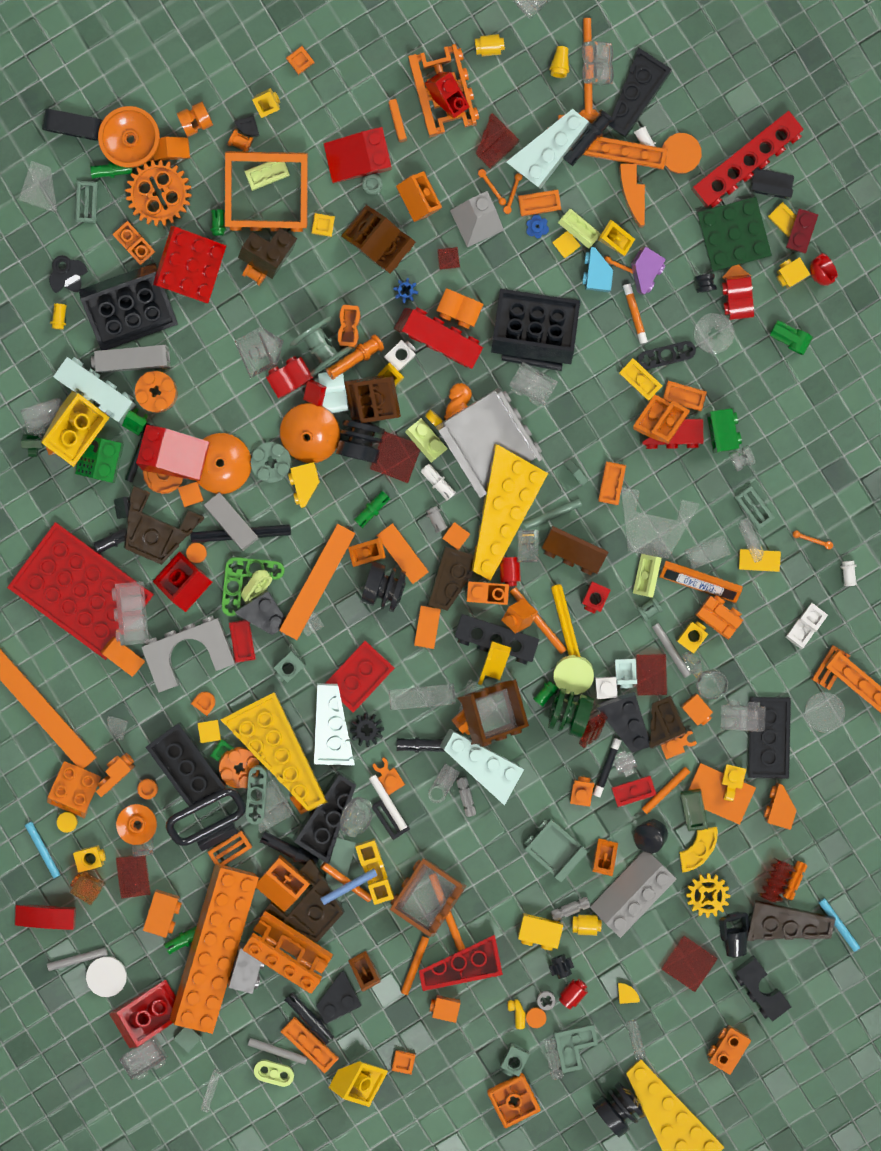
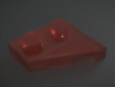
M492 113L490 114L486 130H484L482 135V141L478 146L476 156L491 170L520 141Z

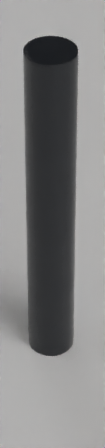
M502 354L501 360L562 371L563 363Z
M146 425L125 478L129 482H133L138 469L136 462Z

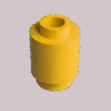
M499 34L480 36V38L475 39L476 55H482V57L501 55V50H505L504 38H500Z
M578 914V916H573L572 933L597 936V932H601L602 920L598 919V915Z

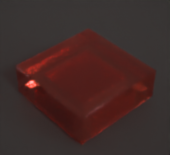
M458 247L438 249L440 270L460 268Z

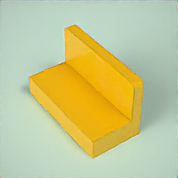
M492 641L478 685L482 686L485 675L498 680L501 679L511 647Z

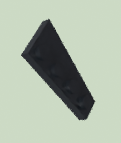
M638 47L627 80L622 88V93L612 114L615 122L613 124L610 123L609 127L626 138L671 74L672 69Z

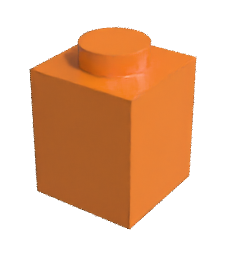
M522 599L508 607L502 621L516 634L531 626L538 611L525 599Z
M696 693L680 706L697 726L700 724L705 725L712 718L710 715L713 711Z
M436 995V1000H431L429 1009L430 1012H433L432 1018L456 1023L460 1000Z

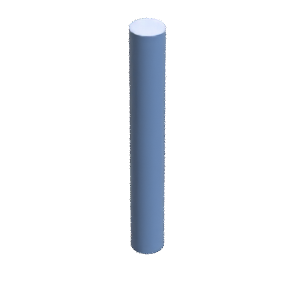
M373 868L320 899L326 905L378 875Z

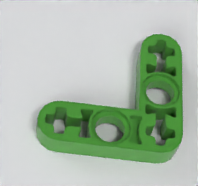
M237 557L229 559L225 568L222 599L223 612L228 616L236 615L234 610L230 613L229 609L226 608V605L230 604V598L226 599V594L231 596L238 595V600L234 598L233 604L237 608L241 606L243 578L252 577L253 574L250 572V565L252 563L260 564L261 570H265L264 563H268L267 568H274L275 564L278 565L281 573L273 576V572H269L274 580L280 579L284 575L285 568L283 564L277 561ZM237 561L238 565H244V561H248L246 566L247 574H243L244 569H237L236 573L233 572V569L229 567L230 564ZM230 581H236L239 584L237 592L232 593L228 590L227 586Z

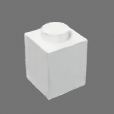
M615 676L594 678L597 699L617 697Z

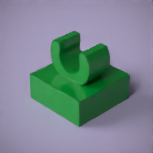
M135 408L133 412H128L122 426L140 436L147 423L148 415L145 414L144 417L138 416L137 412L139 409Z

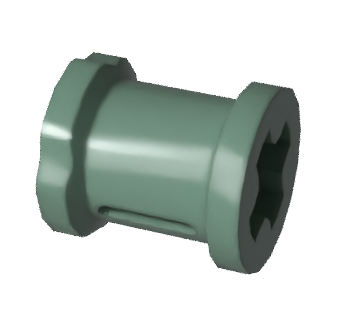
M650 597V601L643 606L636 607L646 622L657 612L663 611L654 597Z

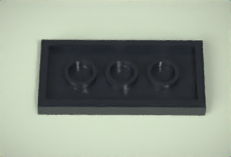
M750 696L748 778L789 779L791 697Z

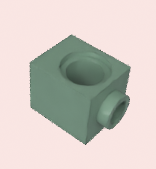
M291 651L274 667L276 670L274 674L281 682L285 680L288 683L306 665ZM286 662H290L294 666V671L290 674L283 671V665Z
M511 1042L500 1063V1067L503 1068L502 1072L511 1077L514 1075L519 1077L530 1056L529 1051ZM511 1057H517L520 1060L516 1066L510 1065L508 1061Z

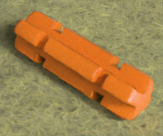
M801 861L796 862L795 871H792L786 885L788 887L784 890L783 897L786 899H794L795 890H798L803 878L802 874L806 871L807 864Z

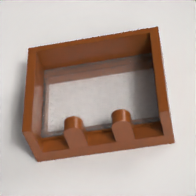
M423 858L422 861L418 860L412 869L414 873L411 878L407 877L401 886L403 890L400 895L396 894L394 899H392L390 910L427 936L434 937L467 885L461 883L428 859Z

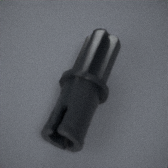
M126 528L115 533L110 532L109 536L93 542L97 552L100 554L114 546L118 547V544L125 541Z

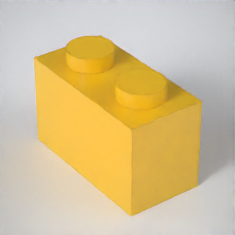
M523 913L518 939L525 945L533 946V943L540 944L541 948L552 951L553 948L558 949L563 923Z

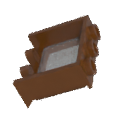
M516 679L502 681L457 697L462 703L472 739L471 745L480 744V747L492 744L491 740L493 739L500 741L506 739L507 734L511 736L522 733L521 729L529 726Z

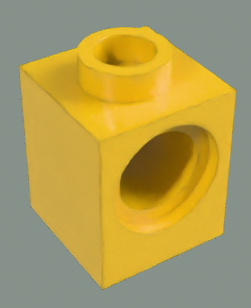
M690 621L676 641L694 654L708 635L705 632L706 627L698 621L695 624ZM692 630H696L699 634L698 639L694 642L688 639V634Z
M99 845L77 850L73 853L78 873L102 867L104 865L103 861H106L104 849H100ZM87 853L95 855V863H88L86 861Z

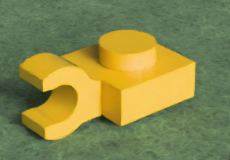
M728 764L725 765L721 784L727 785L724 800L734 801L736 788L742 789L746 769Z

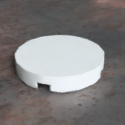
M103 956L90 964L86 973V981L93 993L101 997H111L123 989L127 981V972L122 962L113 956Z

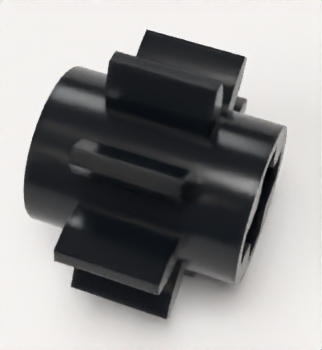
M565 954L551 959L552 965H549L552 976L557 975L558 979H562L572 974L571 969L574 968L571 957L566 959Z

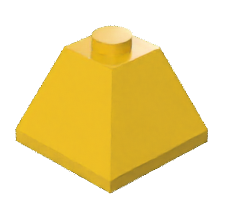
M359 1061L338 1069L328 1088L342 1099L370 1107L388 1071Z

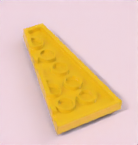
M497 444L494 445L493 461L490 466L491 472L486 488L487 494L484 499L482 520L478 531L479 537L471 571L488 580L492 579L548 475L547 472Z

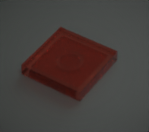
M384 431V435L381 438L382 443H379L378 450H380L377 463H372L370 469L408 483L420 449L414 442Z
M683 935L661 969L696 992L718 958Z

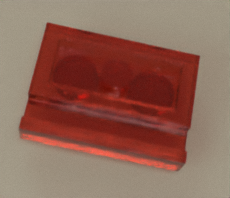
M666 654L636 655L637 696L667 695Z
M146 854L117 857L116 863L121 899L151 895Z

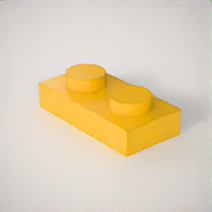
M633 358L619 372L648 401L662 387Z

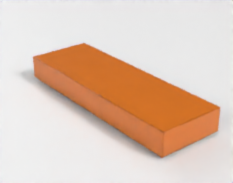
M393 523L376 535L378 538H381L382 544L400 568L406 571V576L412 584L429 572Z
M295 1016L281 1030V1033L324 1074L339 1059Z

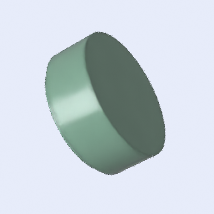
M369 174L363 179L362 187L367 194L376 195L382 190L383 183L378 175Z

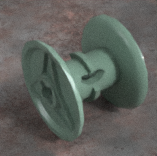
M332 316L312 326L289 344L290 346H296L306 341L311 348V355L315 354L321 363L312 370L311 377L327 369L353 350V347H347L337 352L331 343L333 340L331 338L328 339L322 330L332 321Z

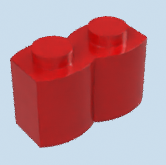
M748 274L725 277V283H722V294L726 295L727 303H723L724 315H728L730 320L754 317L751 276Z
M294 356L285 361L287 365L281 369L277 366L268 371L269 376L266 379L278 399L307 383V380L314 379L310 376L311 373L302 357L297 359Z

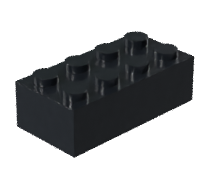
M181 722L145 747L188 806L219 790L228 788Z

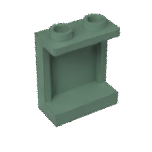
M550 818L548 821L543 820L537 827L539 831L535 836L531 834L524 842L526 845L524 850L551 872L557 880L562 882L588 851Z

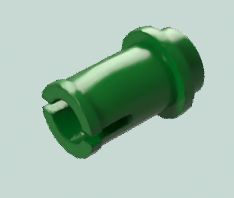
M211 210L212 228H210V231L214 236H222L226 231V228H224V210Z
M550 680L544 683L545 686L533 698L542 707L554 693L557 694L556 690L558 687Z

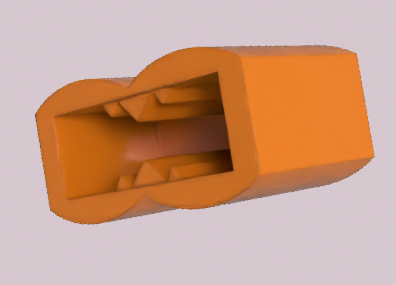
M446 288L436 311L440 313V318L450 321L451 318L459 321L457 325L469 329L470 326L475 327L484 304Z
M343 305L341 308V327L338 332L340 347H353L355 349L358 344L359 334L357 327L361 319L358 306Z

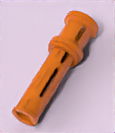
M372 335L371 339L364 344H358L355 351L326 369L328 376L334 380L362 360H369L371 355L377 351L381 352L384 350L383 343L378 336Z

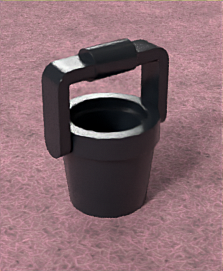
M736 911L721 917L719 920L720 938L724 941L726 955L729 957L746 955L749 933L748 914ZM741 918L742 927L727 928L726 922Z

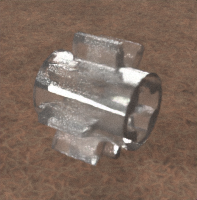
M625 751L616 754L618 759L614 760L613 763L618 774L624 773L626 777L634 774L633 768L638 766L632 753L626 754Z

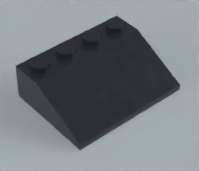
M156 262L79 289L80 300L101 351L178 325L166 289L153 285L158 270Z
M500 289L491 353L571 364L575 348L580 300Z

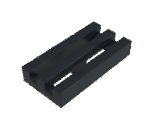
M382 800L371 805V808L393 840L410 830L407 825L405 829L400 831ZM378 806H381V808L383 809V811L385 812V814L397 830L396 834L393 833V831L391 830V828L389 827V825L377 809Z

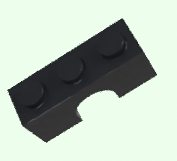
M754 955L734 969L737 973L734 976L741 987L744 984L749 990L746 994L753 1003L757 1001L760 1004L761 1008L758 1010L765 1019L769 1017L773 1022L792 1008L778 988L771 993H762L759 990L761 979L768 974Z

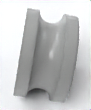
M550 991L541 992L537 997L538 1006L543 1010L552 1009L555 1005L554 995ZM550 996L551 1004L546 1003L542 1005L543 1001L541 998Z

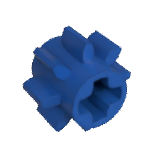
M409 278L404 283L398 280L399 288H393L394 291L399 293L395 298L401 297L403 304H405L406 299H410L413 302V294H418V291L413 290L417 284L413 283L411 285ZM403 286L411 288L409 290L410 295L401 294Z

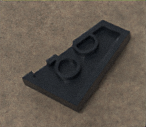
M635 692L595 704L632 753L650 747V741Z

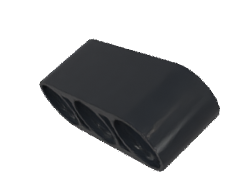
M45 109L42 130L98 141L99 128L103 120Z

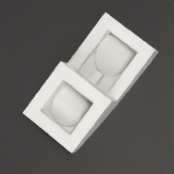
M811 603L785 638L800 649H803L828 615Z

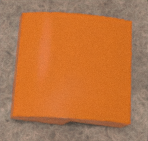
M654 395L633 425V429L650 438L669 444L690 410L674 401L669 403Z

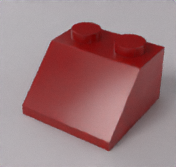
M180 551L152 581L174 604L185 612L212 583Z

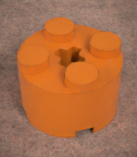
M147 372L136 383V400L141 407L150 412L161 413L167 411L177 400V386L173 379L163 372ZM159 387L161 394L154 397L152 389Z

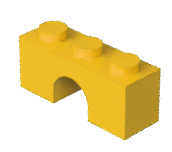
M376 839L356 844L355 848L364 872L366 873L374 868L378 875L367 881L374 905L394 899Z

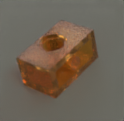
M84 871L82 874L78 873L70 884L72 887L70 893L92 905L106 883Z

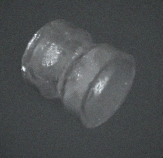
M748 445L742 447L738 452L733 451L729 453L732 464L737 472L746 465L756 464L754 455Z

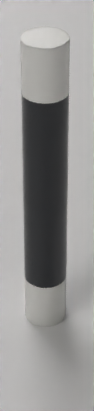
M614 738L595 787L593 795L597 797L602 795L622 740Z

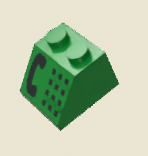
M95 437L78 460L75 474L115 483L124 444Z

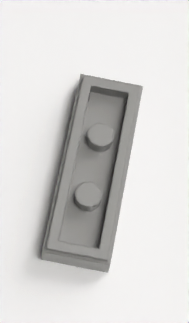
M220 492L204 504L207 511L242 551L258 540V536Z

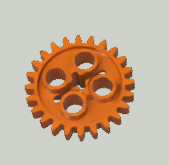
M151 160L150 167L146 163L143 164V170L137 167L136 169L139 174L131 173L134 181H127L132 187L125 189L127 193L131 194L126 200L133 202L128 207L130 209L136 208L133 214L134 216L141 214L140 221L147 218V225L154 221L155 226L158 227L159 221H162V224L166 226L167 220L174 224L173 217L176 216L178 219H181L180 211L187 213L183 207L184 205L190 206L186 198L192 197L191 194L187 193L192 187L185 185L189 179H182L185 173L184 171L177 173V165L171 169V162L169 161L164 166L162 160L159 161L158 165ZM161 175L169 176L167 184H159L158 179ZM150 177L154 178L160 191L164 190L161 195L168 207L167 210L163 208L158 196H154L156 190L150 181ZM146 183L151 188L148 193L144 194L140 192V187ZM169 194H177L178 199L175 203L167 201ZM152 202L159 203V209L156 212L149 211V205Z

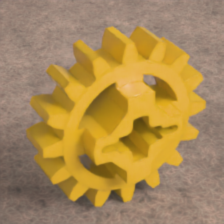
M710 873L706 874V878L699 874V880L697 881L693 878L694 885L687 886L691 890V892L686 893L687 897H691L687 904H693L691 910L694 912L698 909L699 916L704 912L707 918H709L710 913H713L716 917L718 910L724 912L723 905H729L725 901L726 898H730V894L725 893V891L729 890V887L722 886L725 881L723 879L717 881L718 875L716 874L713 878H711ZM712 882L714 884H712L711 886H704L702 883ZM697 889L699 897L695 901V891ZM719 890H721L720 902L717 900ZM712 891V898L710 900L705 898L704 892L710 893ZM705 905H713V906H714L713 908H708V909H707V908H702V907H704Z

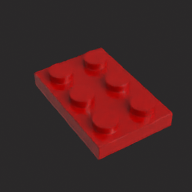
M365 640L325 684H338L341 702L354 713L395 667Z

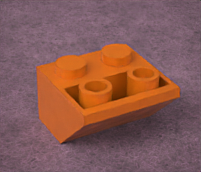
M279 855L260 877L256 888L285 912L306 890L310 882L298 873V869Z

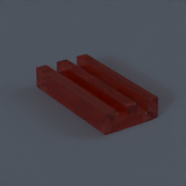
M600 713L588 721L584 734L579 741L583 749L587 747V744L590 745L593 740L596 741L599 738L608 718L604 713Z

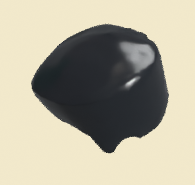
M656 819L645 821L634 830L636 847L647 853L658 852L668 838L666 826Z

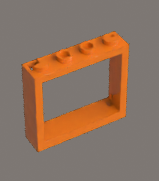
M226 151L225 227H230L232 231H241L242 227H250V231H262V228H270V231H278L280 228H291L292 232H303V228L308 227V153ZM232 161L301 162V221L232 220Z

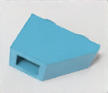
M591 247L590 252H586L585 264H588V271L583 273L582 284L586 285L585 290L610 292L613 269L597 249Z

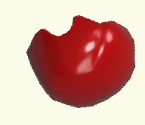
M822 253L811 261L810 274L815 282L823 286H828L835 282L838 273L833 262L826 254Z

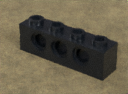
M465 614L461 615L454 636L458 638V643L469 646L471 642L477 644V649L488 652L492 635L499 634L502 637V645L510 647V643L514 640L521 643V649L518 652L510 651L509 655L516 657L515 661L526 665L528 661H533L539 638L520 632L515 634L511 629ZM474 628H480L483 631L480 639L472 638L471 631Z

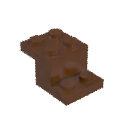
M368 205L362 209L341 235L343 239L356 247L370 261L389 274L398 267L400 261L416 243L385 216Z
M384 375L344 382L352 420L356 419L360 420L361 423L401 417L393 376L384 377Z

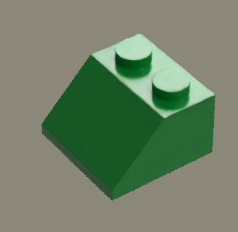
M732 408L706 413L713 453L739 449L742 439L740 432H736L735 425L738 424L737 413H733Z

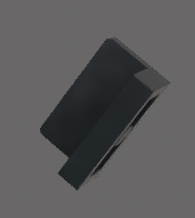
M759 168L754 170L750 192L786 200L792 198L793 175L764 169L760 170Z

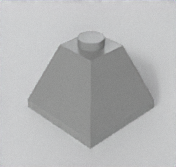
M488 191L450 210L467 248L504 231Z

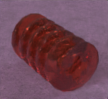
M774 858L778 861L777 863L770 864L774 871H767L771 878H764L768 886L761 885L765 893H758L757 895L776 903V901H783L779 894H786L787 891L782 887H789L790 884L786 879L793 878L789 872H795L796 868Z

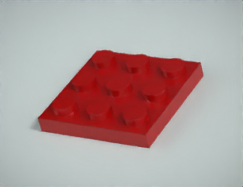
M171 226L153 285L208 304L227 245Z

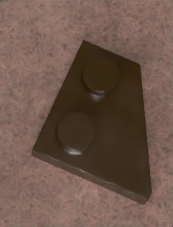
M672 696L652 703L651 741L649 742L651 749L687 734Z

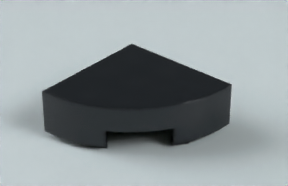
M254 115L234 121L237 128L243 134L251 137L260 136Z

